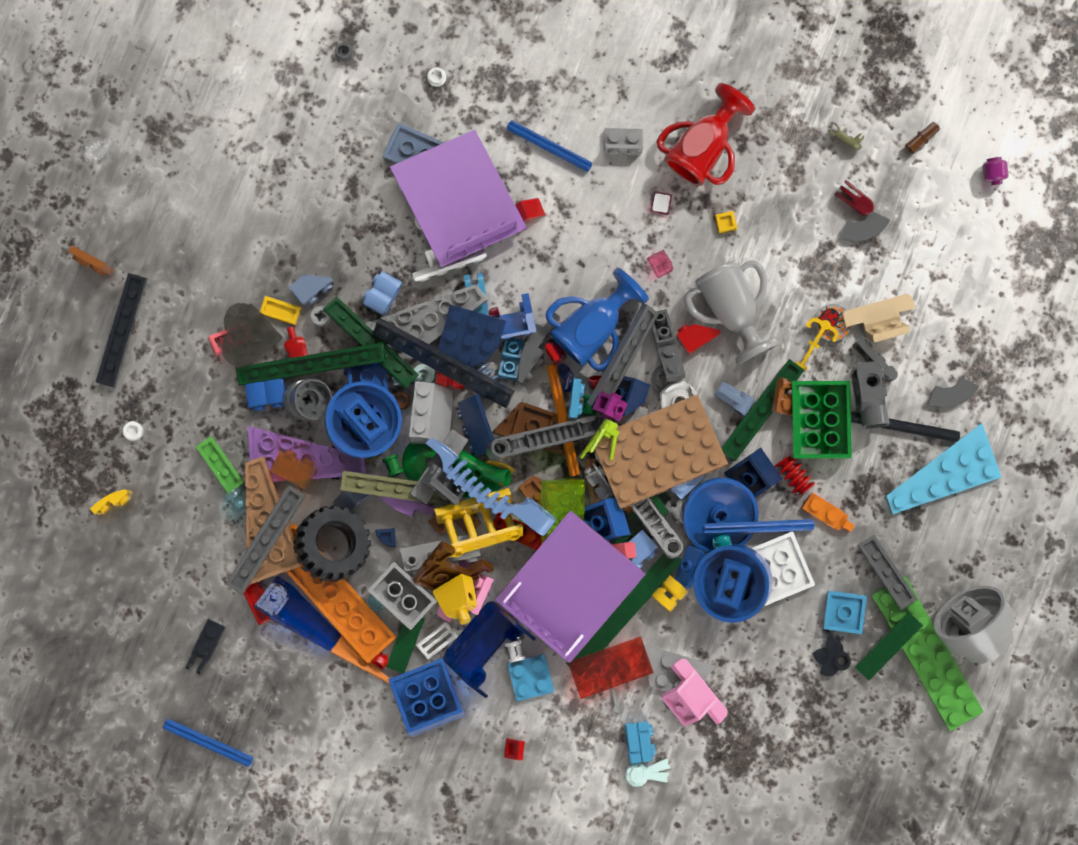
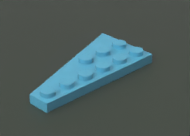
M980 423L958 442L887 494L885 497L891 514L1001 478L983 424Z

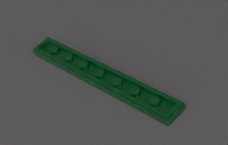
M382 342L235 368L238 385L243 386L251 383L386 362L384 343Z
M663 553L570 663L566 662V664L581 676L649 600L657 588L681 564L682 560L679 557L669 558Z

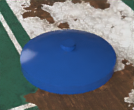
M726 477L712 478L696 486L688 495L682 510V524L686 535L698 548L708 553L714 550L712 539L715 535H704L702 532L703 524L758 522L759 519L757 501L752 492L739 481ZM754 533L726 535L730 536L731 545H745Z

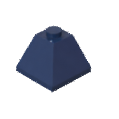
M623 377L615 394L622 396L621 400L628 404L624 411V416L629 415L645 403L650 384L636 378Z

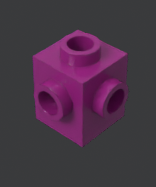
M600 391L592 409L601 413V418L620 421L628 404L622 401V396L611 392V395Z

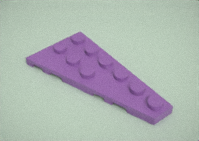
M248 426L250 461L265 456L273 482L342 477V471L366 474L365 459L352 458L340 453L335 448Z

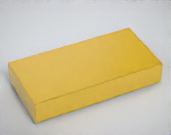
M265 296L259 314L296 326L302 308Z

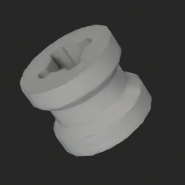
M323 306L315 307L311 312L312 321L319 327H325L331 321V318L323 311Z

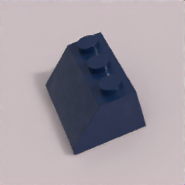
M478 393L458 402L459 407L455 408L458 418H463L465 426H462L465 437L469 436L471 444H468L470 453L475 455L476 458L486 456V447L494 440Z

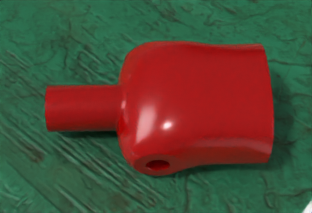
M294 327L287 328L289 340L284 343V348L288 357L309 355L305 338L302 336L297 337Z

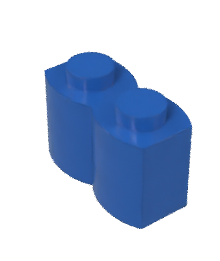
M284 379L245 385L248 408H253L254 411L265 410V406L272 405V408L284 407L283 395L286 390Z

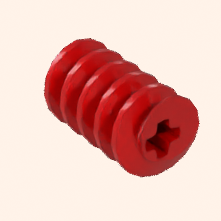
M789 455L774 467H782L779 474L786 473L783 480H790L787 486H794L795 488L792 493H799L801 495L812 488L815 482L808 483L811 476H803L807 470H799L802 463L795 464L797 459Z

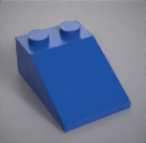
M616 498L604 499L573 512L609 542L630 535L623 509L620 510Z

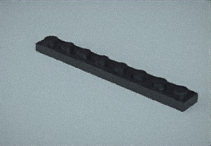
M381 318L376 322L372 333L373 337L504 408L509 406L515 392L511 388Z

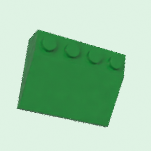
M792 381L793 458H852L850 381Z

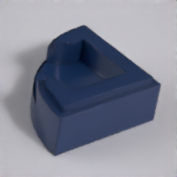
M395 528L375 530L378 539L384 545L396 547Z

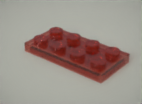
M641 636L572 660L570 663L568 662L580 699L654 673Z

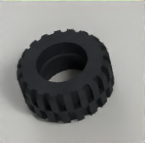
M339 505L323 506L313 511L302 521L296 530L297 534L294 536L293 542H296V545L293 549L294 553L298 554L296 558L298 564L300 562L303 564L304 567L302 569L305 572L309 571L311 573L310 576L314 579L319 577L324 582L329 580L337 582L350 577L366 563L365 559L370 554L368 548L371 546V540H368L370 535L369 529L365 530L364 528L365 521L363 519L360 521L357 518L359 514L355 511L350 513L349 508H339ZM327 526L334 527L345 535L348 541V553L342 560H329L319 552L316 545V535L320 529Z

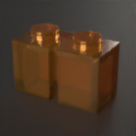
M289 449L279 451L270 472L304 489H308L318 467L314 466L315 462L305 457L301 460L296 457L297 453Z

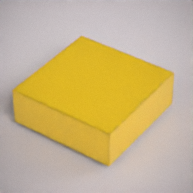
M734 211L714 216L718 234L738 229Z

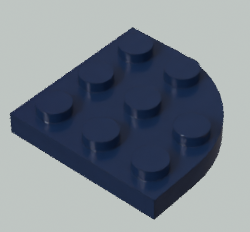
M450 305L438 349L470 367L478 365L489 359L497 350L507 320Z

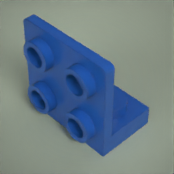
M529 293L521 294L522 302H519V312L497 317L507 320L502 339H509L518 335H529L536 332Z

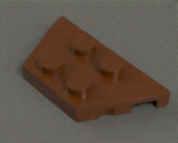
M519 402L492 433L505 437L558 424L557 413ZM561 445L542 449L559 456L563 455Z

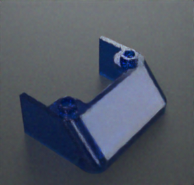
M490 601L482 607L479 614L472 619L446 650L443 660L468 686L484 698H487L488 695L480 688L486 679V671L483 669V666L506 639L514 642L525 634L535 641L536 637L499 605Z

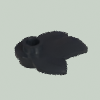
M831 637L826 639V648H820L813 652L814 659L822 665L820 674L824 676H834L839 670L848 669L851 664V658L848 653L844 652L842 643ZM839 657L844 658V663L841 665L838 663Z

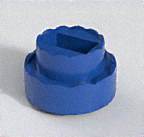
M363 381L348 384L336 392L328 404L324 418L326 435L331 444L340 453L356 459L371 458L386 451L396 441L402 424L401 410L394 396L378 384ZM354 409H359L360 415H355ZM367 424H372L373 430H368Z
M732 544L714 549L702 558L694 574L693 586L697 601L710 616L723 622L736 623L750 619L765 606L772 592L773 578L768 563L756 550L744 545ZM733 571L737 572V578L732 577ZM726 590H730L732 596L726 595Z

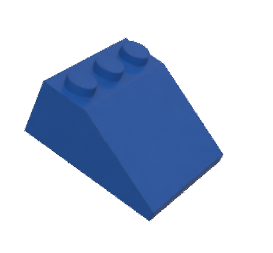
M443 658L388 679L407 733L411 737L466 716Z

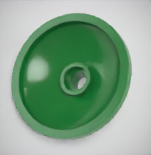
M409 443L402 456V468L406 478L410 481L418 482L428 467L426 460L428 458L433 459L437 452L428 445Z

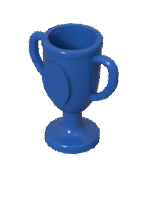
M618 267L613 271V276L617 280L618 286L608 298H595L588 301L575 296L563 297L553 302L546 311L547 322L555 328L550 332L554 341L580 366L583 367L588 362L592 369L596 371L606 370L619 346V339L615 329L619 318L618 309L630 299H635L641 304H645L649 300L648 295L641 286ZM579 303L582 305L561 324L553 319V313L564 304ZM611 335L613 346L610 356L602 364L595 363L592 356Z

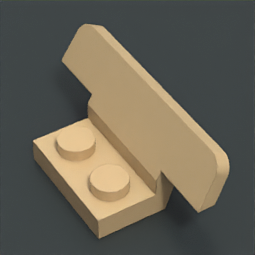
M904 294L846 310L842 314L845 327L861 323L865 337L872 342H878L910 333L909 325L901 321L899 312L914 309L916 306L912 297L909 294Z

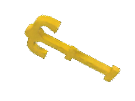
M811 318L805 325L811 328V323L815 321L820 324L821 330L814 341L810 340L808 342L811 347L802 362L796 361V364L804 370L808 368L805 366V363L813 349L820 347L817 342L824 330L830 329L834 332L835 335L831 338L833 342H836L838 338L837 329L832 327L828 320L822 321L818 318Z

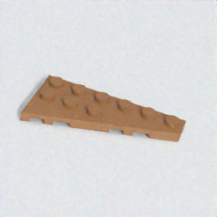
M265 456L245 463L247 550L279 501ZM289 525L281 534L250 584L303 566L301 562L298 564L296 560L298 554L294 553L293 547L295 542H293L294 539Z

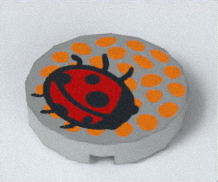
M829 304L823 306L814 318L822 321L828 320L831 326L837 329V342L843 340L849 334L852 326H844L842 314L846 311L845 307L838 304ZM814 321V329L818 335L821 326ZM830 329L824 330L820 338L827 342H833L831 338L835 334Z

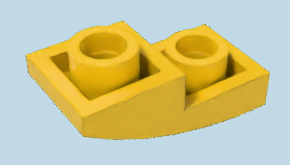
M124 489L109 494L95 503L90 510L94 514H105L111 508V503L114 506L125 505L130 500L129 496L132 492Z

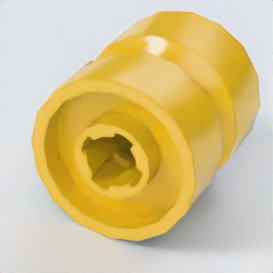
M669 575L663 582V587H658L652 596L671 612L677 605V600H682L688 591ZM666 591L673 595L671 599L664 595Z

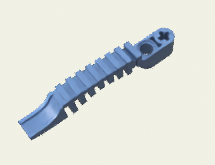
M434 438L426 442L441 457L443 471L447 474L446 477L449 480L453 479L456 486L460 485L463 492H469L468 495L471 498H477L476 501L479 504L482 502L485 504V508L493 509L492 512L495 515L498 512H503L500 517L505 519L510 513H513L542 536L555 523V517L529 497L523 503L510 504L508 502L509 497L506 495L498 502L497 498L500 494L497 492L488 497L492 490L487 488L481 492L480 490L484 486L481 482L473 486L477 480L475 476L468 481L466 480V477L472 472L469 468L461 475L458 473L468 463L465 459L453 469L451 466L459 456Z

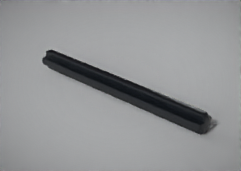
M851 411V423L862 425L860 414ZM889 418L890 425L881 427L882 429L958 442L960 439V432L957 430Z

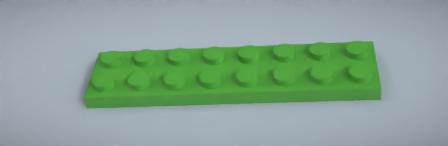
M903 576V578L905 579V581L907 582V584L909 585V587L911 588V590L913 591V593H914L915 596L917 597V595H916V593L914 592L912 586L910 585L908 579L906 578V576ZM885 587L873 593L871 596L890 629L908 612L923 624L922 628L902 647V650L948 730L952 731L983 713V709L953 657L935 632L934 624L919 598L917 597L918 600L900 611Z

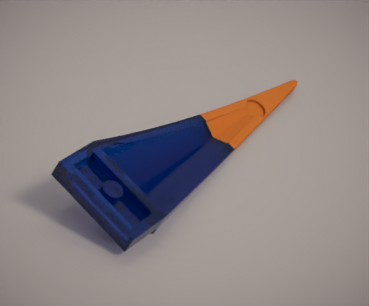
M278 575L255 604L254 607L267 615L270 620L390 684L388 680L390 678L372 662L367 663L353 646L294 586Z

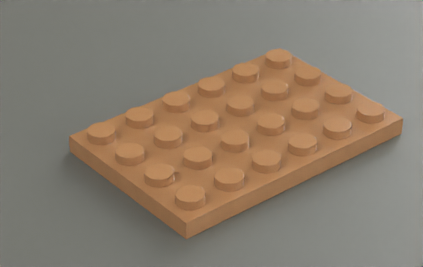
M698 394L617 427L616 430L620 433L617 437L613 460L609 459L613 436L610 439L602 436L595 448L620 510L728 466V462Z

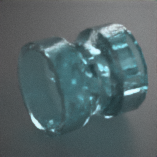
M240 487L231 490L223 497L231 505L233 513H237L246 507V498L243 497Z
M372 594L369 596L368 606L371 610L382 611L386 609Z

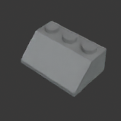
M415 382L409 432L411 444L427 445L426 442L431 438L441 443L445 441L451 428L454 391L435 383Z
M395 562L367 590L410 630L437 602L420 585L415 584L413 579Z

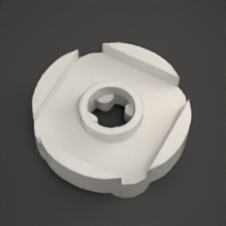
M685 381L673 382L660 392V407L663 409L675 404L674 401L677 397H683V400L697 395V392Z

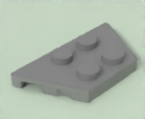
M643 644L650 687L666 692L676 688L681 680L672 670L671 666L679 659H686L703 680L715 668V665Z

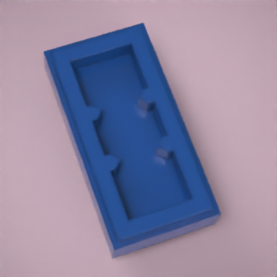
M688 545L674 579L683 586L691 588L696 568L705 556V552L693 545Z

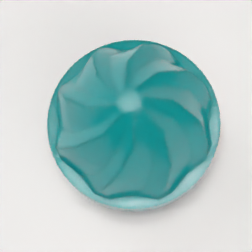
M726 534L715 535L712 539L714 549L731 545L730 536Z

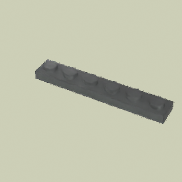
M642 303L587 402L590 406H594L600 391L611 395V392H616L659 314L649 305Z
M288 485L226 583L227 586L241 595L245 593L306 495Z

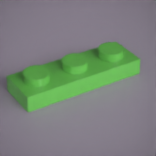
M210 436L196 446L228 494L245 484L213 436Z

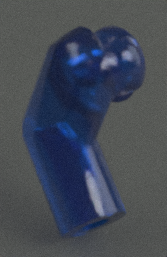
M559 364L557 371L563 380L562 391L571 392L574 374L566 364Z

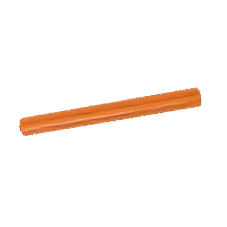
M548 365L547 372L558 424L569 422L557 365ZM573 442L565 443L563 447L569 475L577 476L580 472Z

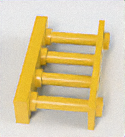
M509 488L495 491L488 495V497H491L497 492L500 494L497 498L498 502L506 495L509 497L508 502L512 503ZM475 497L461 501L457 506L450 504L434 509L437 523L445 524L451 542L450 545L455 548L456 553L450 557H459L466 552L507 540H517L523 536L522 524L515 526L510 513L504 519L507 528L496 531L489 512L491 508H485V504L482 502L479 504ZM480 512L483 515L488 534L477 537L471 515ZM459 518L464 519L470 539L461 542L458 541L452 523L453 520Z

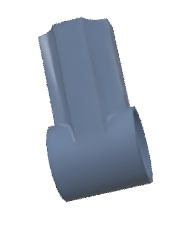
M724 381L715 393L716 397L730 405L731 409L744 417L755 402V399L750 395L738 391Z

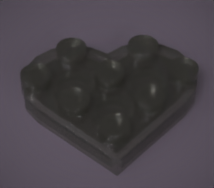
M236 303L230 306L225 313L223 324L227 335L223 339L221 351L225 360L237 368L254 363L283 339L264 315L252 304Z

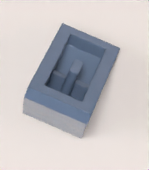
M342 491L333 503L339 505V508L347 507L349 512H351L370 495Z

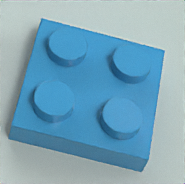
M574 378L568 420L573 421L581 416L582 404L579 403V398H583L585 387L584 384H581L582 379Z
M827 590L823 629L862 634L867 596Z
M545 654L507 663L516 701L554 692Z

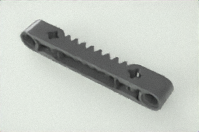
M602 414L497 438L487 445L486 454L492 460H501L531 451L592 438L604 419L601 418ZM495 445L501 448V454L495 451Z

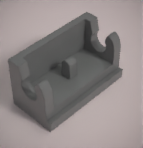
M433 463L421 481L447 503L457 506L465 492L461 490L462 487L460 485L456 486L454 484L455 481L453 479L449 480L446 477L447 474Z

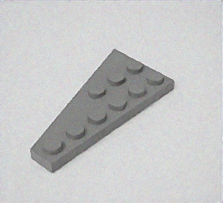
M475 284L455 291L452 294L398 311V313L381 317V319L431 345L442 336L450 305L475 311L485 304L488 299L480 287ZM378 320L372 322L370 321L365 324H367L374 331L376 322ZM390 346L406 363L413 359Z

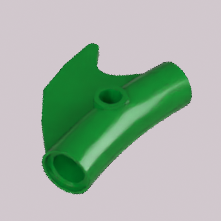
M464 450L460 452L459 458L454 463L457 466L464 459L468 462L460 470V473L462 474L469 468L472 472L466 477V480L468 481L475 476L477 480L473 486L481 482L484 485L480 490L481 492L489 488L492 490L490 493L510 484V470L483 462ZM465 491L462 497L471 498L468 495L469 492Z

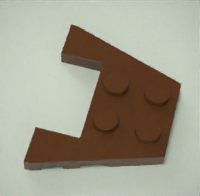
M441 541L412 577L415 584L433 591L460 574L476 579L479 577V573L484 571L490 573L494 568L492 563L483 559L478 560L467 569L447 561L446 559L456 553L455 548Z

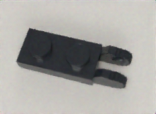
M208 618L191 652L192 655L188 660L186 669L190 670L196 658L199 657L203 660L198 666L196 673L202 674L207 662H210L226 626Z

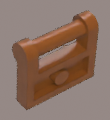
M779 378L776 382L772 412L792 416V396L784 394L785 389L792 390V382L785 378Z

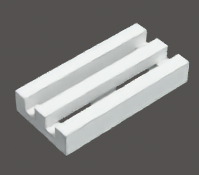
M446 621L416 646L425 658L429 660L456 639L458 635ZM446 627L448 629L427 647H422L424 643ZM449 633L452 634L451 638L445 641L432 653H430L429 655L427 654V651L430 648L436 645Z

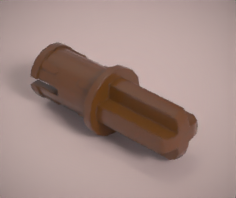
M932 122L921 132L918 131L917 135L905 144L907 150L913 154L924 143L927 144L928 140L940 130L939 125Z

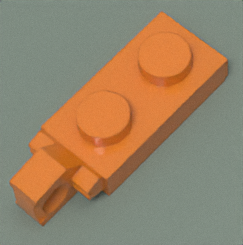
M811 492L801 508L838 531L843 528L851 532L855 526L847 520L848 515L813 492Z

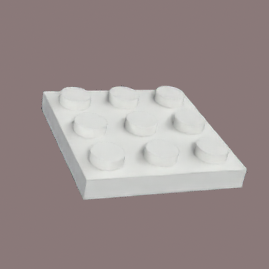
M793 531L752 548L766 560L771 569L773 587L770 598L765 606L815 585Z

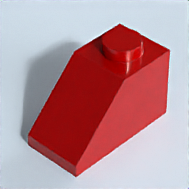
M685 324L677 330L678 334L675 337L686 354L690 355L718 337L721 331L696 324L688 327Z

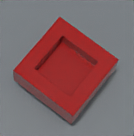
M506 738L504 758L523 760L525 741Z

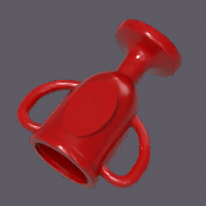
M718 83L715 89L717 96L722 101L715 115L704 116L696 122L680 121L671 124L661 132L656 142L659 151L667 154L664 159L666 164L680 177L697 186H702L706 178L714 185H722L729 180L735 168V155L727 142L729 136L727 123L737 112L745 116H751L756 109L749 98L736 88L725 83ZM680 128H688L672 149L664 146V141L670 133ZM725 149L728 154V167L721 177H713L710 173Z

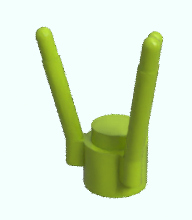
M604 419L598 431L580 455V458H584L588 451L592 453L602 436L608 439L613 436L609 459L613 460L617 437L620 433L616 430L618 425L608 419Z

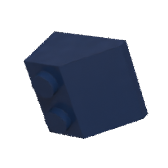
M761 447L724 472L728 478L737 480L745 485L755 498L783 479Z

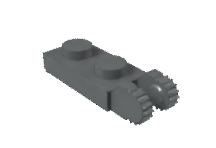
M861 337L853 344L854 349L866 362H880V366L884 368V378H882L884 381L891 382L897 379V370L885 363V358L872 349L873 346L867 339Z

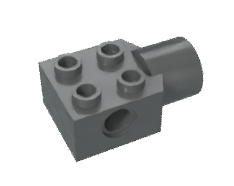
M879 361L857 363L851 370L856 409L861 416L863 429H875L890 425L885 401L887 387L883 385L882 378H884V368L880 366Z

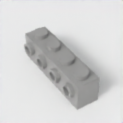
M469 535L457 537L459 542L470 539ZM450 539L402 548L401 555L405 572H410L411 575H414L441 541L451 544ZM480 548L466 552L459 557H449L446 560L460 565L459 561L467 560V563L477 562L478 557H483L482 550Z

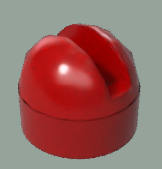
M593 375L588 378V384L592 390L596 388L602 377L601 375Z
M380 652L371 661L378 668L385 669L389 658L386 654L383 655V652Z

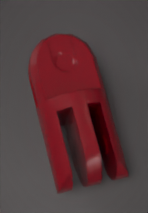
M845 180L844 183L858 195H854L842 185L839 189L853 201L850 202L837 191L834 195L859 214L870 215L875 208L873 200L848 180Z

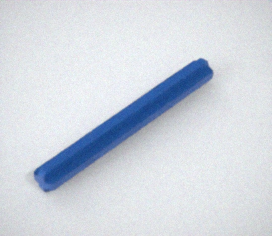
M513 120L508 123V131L586 172L591 169V161Z
M167 719L163 725L164 730L246 767H250L253 762L252 756L170 719Z

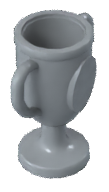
M738 260L725 263L696 279L695 283L698 287L686 293L684 298L685 305L694 318L703 323L722 324L727 329L739 333L744 343V351L735 358L737 365L745 363L779 345L776 339L767 341L760 339L753 327L756 319V306L762 300L767 288V275L759 262L751 260L741 266ZM750 267L756 269L760 278V290L755 299L743 273ZM702 293L716 318L706 317L699 313L692 302V297L695 294Z

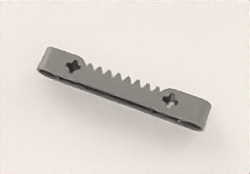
M595 451L596 462L599 464V466L602 467ZM650 498L630 505L633 512L641 520L664 554L669 558L679 557L683 550V544ZM675 543L678 545L679 550L672 553L668 550V545Z

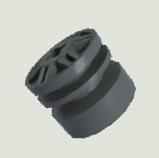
M299 380L291 383L286 388L283 395V405L285 411L296 420H316L325 416L328 404L332 399V394L329 387L320 380Z

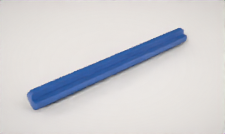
M812 519L703 524L702 532L704 535L810 531L814 530L815 523Z

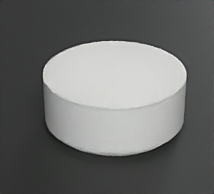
M128 422L123 428V435L128 440L137 441L143 435V427L137 422Z

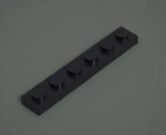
M131 273L127 275L96 378V383L116 388L148 281L145 277Z

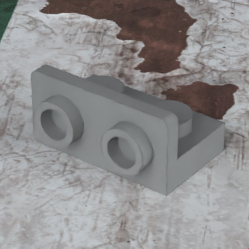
M605 128L604 152H608L609 155H619L621 152L631 156L642 153L643 129Z

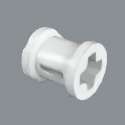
M521 640L505 643L510 657L509 663L526 659L522 654Z

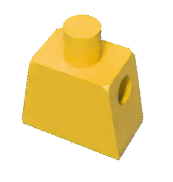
M460 574L433 590L435 598L447 617L458 619L460 624H466L471 621L468 612L477 607L472 577Z

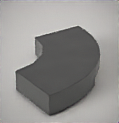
M873 212L869 218L863 221L854 222L848 220L839 238L850 242H861L871 239L886 228L890 219Z
M961 378L952 387L942 388L935 386L927 404L941 408L957 406L970 399L976 393L979 386L964 378Z

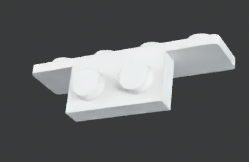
M430 247L424 249L430 267L414 272L412 275L415 282H424L430 276L436 274L437 276L444 275L448 270L454 268L456 270L466 266L465 264L471 262L479 263L487 255L485 250L481 249L441 267Z

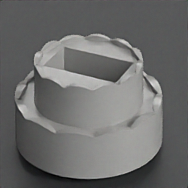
M978 586L965 590L947 601L935 617L934 629L948 651L953 655L964 656L970 663L984 664L987 661L996 660L1001 654L1008 651L1010 644L1014 640L1012 629L1015 624V615L1002 591L992 586Z

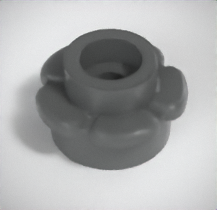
M340 43L335 48V56L338 60L348 61L351 58L350 56L353 55V49L348 43Z

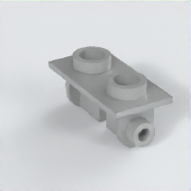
M592 463L595 468L592 470L587 468L584 471V476L592 487L599 483L600 486L594 490L601 501L610 499V496L614 494L609 482L607 483L604 478L606 476L601 466L596 467Z

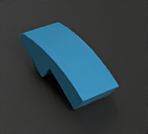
M513 338L505 339L498 373L499 378L517 381L525 341Z

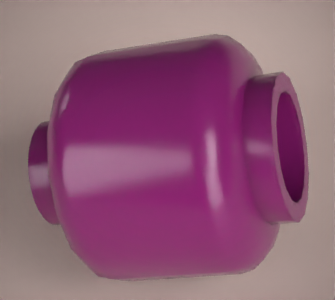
M1002 157L986 159L987 162L982 166L984 180L991 182V185L1003 184V180L1009 177L1007 161L1002 160Z

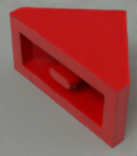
M539 198L523 200L515 204L525 224L546 216Z

